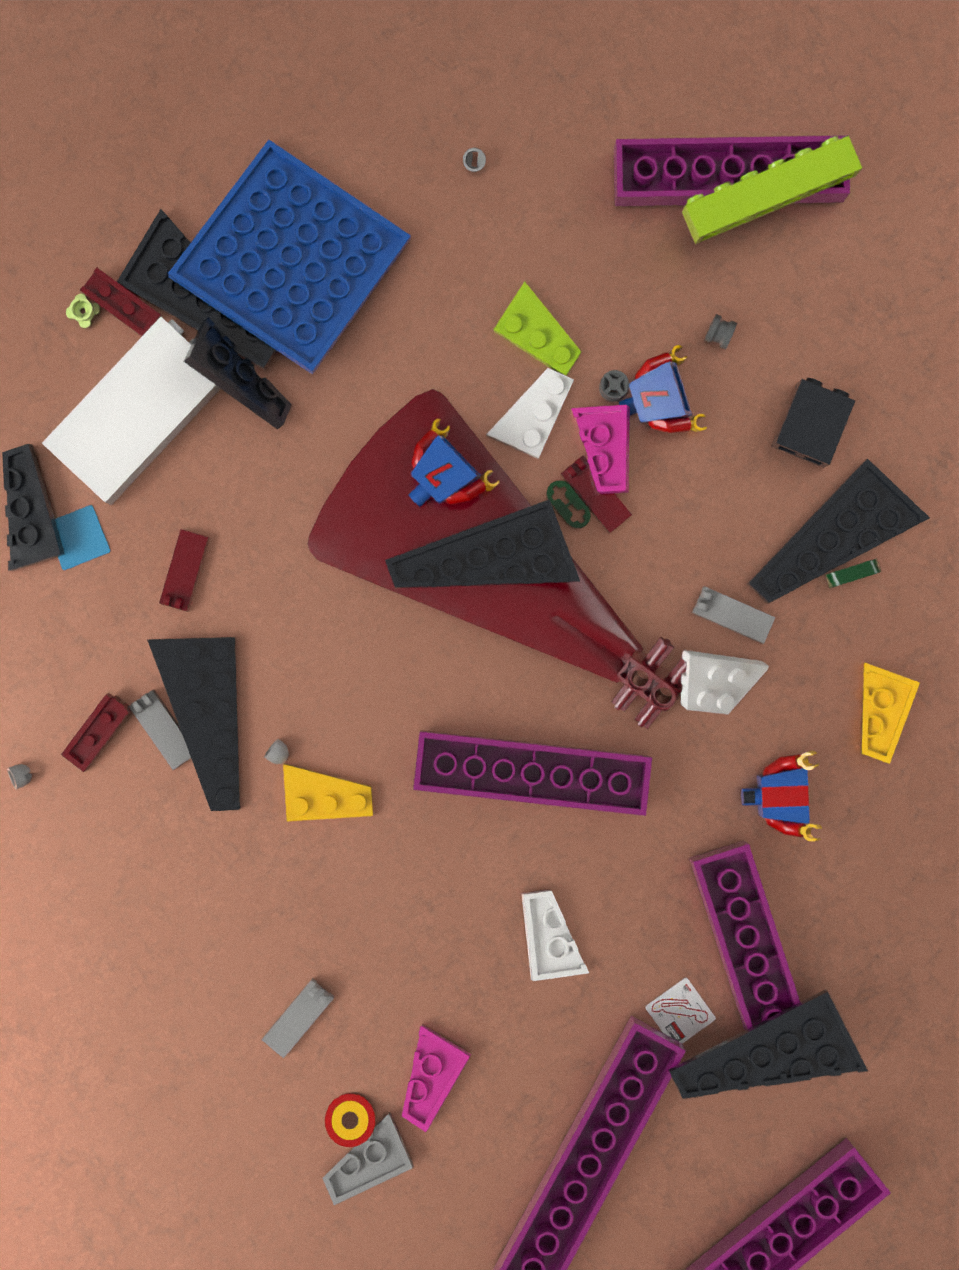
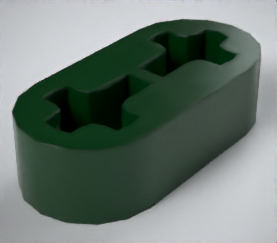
M559 480L551 483L547 489L546 497L547 500L550 499L555 511L570 528L582 529L585 527L591 517L590 510L565 481ZM557 487L559 490L565 488L564 497L569 503L565 505L559 498L554 500L552 498L554 495L553 488ZM570 505L577 512L581 509L584 511L585 514L582 516L583 523L579 521L573 523L570 520L573 515L568 509Z
M876 558L825 574L829 588H833L880 573L881 569Z

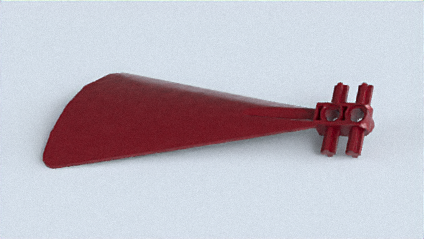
M432 389L415 396L376 431L343 473L324 503L309 534L308 547L311 554L318 561L616 683L621 681L624 685L611 702L617 710L621 709L625 712L637 695L641 696L647 703L634 720L638 722L637 725L641 728L644 726L648 729L662 711H668L680 697L683 690L681 675L686 672L687 662L681 658L671 672L661 666L674 649L671 641L660 637L648 654H645L642 645L573 558L572 560L580 582L395 589L385 560L531 506L441 392ZM441 419L437 427L439 430L443 431L447 426H450L446 439L481 474L478 479L488 470L493 471L487 477L488 482L492 484L499 480V484L493 490L485 491L471 501L453 505L446 502L438 503L431 496L420 507L410 498L409 494L420 484L411 475L414 469L411 462L415 445L431 430L434 420ZM637 670L644 671L648 675V679L641 678L637 674ZM660 688L668 689L672 696L664 695Z

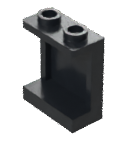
M801 379L795 387V394L780 431L775 436L771 447L825 468L831 463L856 400L849 398L850 394L843 390L833 389L831 391L822 387L823 383L816 379Z

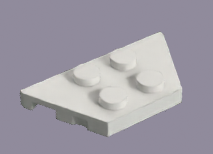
M684 650L682 659L687 664L686 672L681 675V684L683 685L681 705L687 710L729 714L763 676L769 666L759 660Z

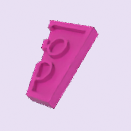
M628 405L571 408L580 430L581 441L584 443L587 452L588 463L597 492L600 494L629 493L630 407Z
M422 1024L419 1030L417 1049L414 1054L412 1073L401 1117L427 1132L471 1054Z

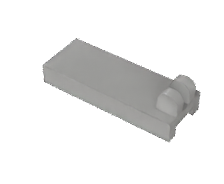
M705 586L702 587L697 603L692 610V613L761 644H764L775 620V617Z
M155 690L146 693L129 706L173 770L191 759L178 723Z
M312 978L265 1034L262 1041L284 1058L335 996L328 993Z

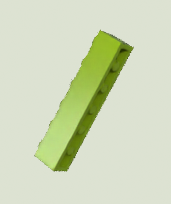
M834 136L821 144L822 147L812 151L811 147L803 149L794 155L795 158L785 162L784 159H780L770 164L768 170L759 174L757 170L749 172L740 178L741 181L731 185L730 182H726L714 188V193L704 197L703 193L689 198L682 214L695 244L856 177L861 171L862 166L849 136L841 139L838 136Z

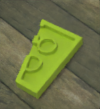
M524 281L495 326L494 332L554 371L567 376L580 356L581 350Z

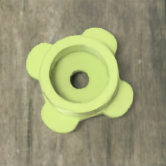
M84 294L76 295L75 299L66 309V316L69 319L78 321L82 328L90 327L92 318L100 313V306L97 303H91ZM84 308L86 311L82 314L80 311Z

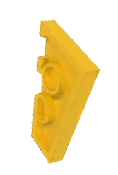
M864 663L861 754L890 764L920 682Z
M283 764L287 822L374 815L372 786Z

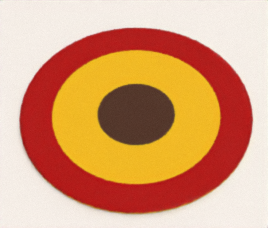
M341 1095L331 1102L326 1111V1131L329 1137L340 1146H359L366 1142L374 1131V1110L371 1104L360 1095Z

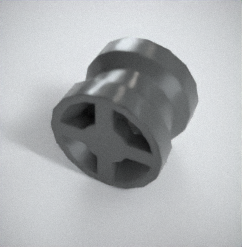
M716 314L704 341L709 343L714 341L719 343L721 348L726 349L736 329L737 322H727L722 319V316Z
M609 371L605 373L600 381L599 392L606 401L618 402L626 395L629 388V380L621 371Z

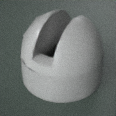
M470 148L463 156L465 168L472 172L481 170L486 163L485 153L479 148ZM473 152H478L477 167L472 166Z
M277 739L270 746L264 758L271 763L282 764L289 756L288 748L282 741Z
M18 764L7 768L9 778L15 789L26 786L32 779V774L29 773L30 768L26 765Z

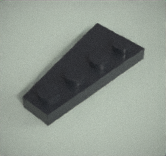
M207 317L201 323L183 362L278 430L284 425L292 404L266 377L261 379L255 372V365L247 357L243 360L232 348L234 343L226 335L222 338L213 328L215 323Z
M26 444L2 452L4 490L7 491L5 515L8 517L9 534H7V547H10L8 571H15L65 555L33 445Z

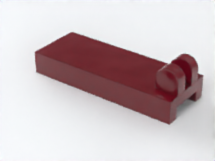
M96 267L92 276L80 289L82 293L141 337L161 317V314L98 267Z
M583 455L560 474L609 534L632 516L631 512L615 493L600 494L597 492L589 463Z
M180 529L159 604L189 611L209 543V537Z
M106 694L61 755L82 772L87 771L132 711L129 709V705L120 702V698L116 695Z

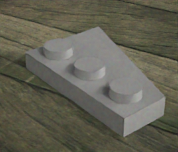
M391 1113L374 1127L372 1135L366 1142L354 1147L322 1178L334 1205L414 1167Z

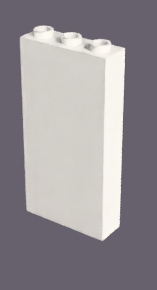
M160 317L42 442L47 449L107 504L112 505L220 390L218 386L183 362L194 339L192 338L188 342L183 338L181 334L184 330L172 319L167 323Z

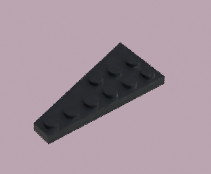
M160 209L117 282L127 290L197 331L201 323L209 317L215 323L213 328L222 338L226 335L234 343L232 348L241 357H247L253 364L266 371L277 350L169 278L168 272L189 246L190 241L165 212Z
M866 459L747 584L767 604L919 523L930 519V517L869 459Z
M550 499L385 560L395 589L580 582Z
M235 637L149 639L150 649L210 810H240Z
M826 989L669 1069V1073L683 1099L719 1094V1092L736 1089L740 1091L764 1085L766 1087L807 1081L816 1077L829 1075L833 1077L840 1076L842 1073L868 1071Z

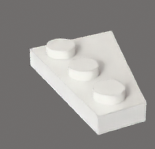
M547 368L486 436L539 459L574 379Z
M542 890L521 893L531 980L539 981L588 974L589 971L579 954V949L568 930L566 921L552 891Z

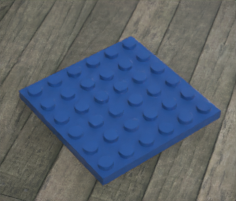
M268 140L168 272V276L313 375L409 243L411 235L271 140Z

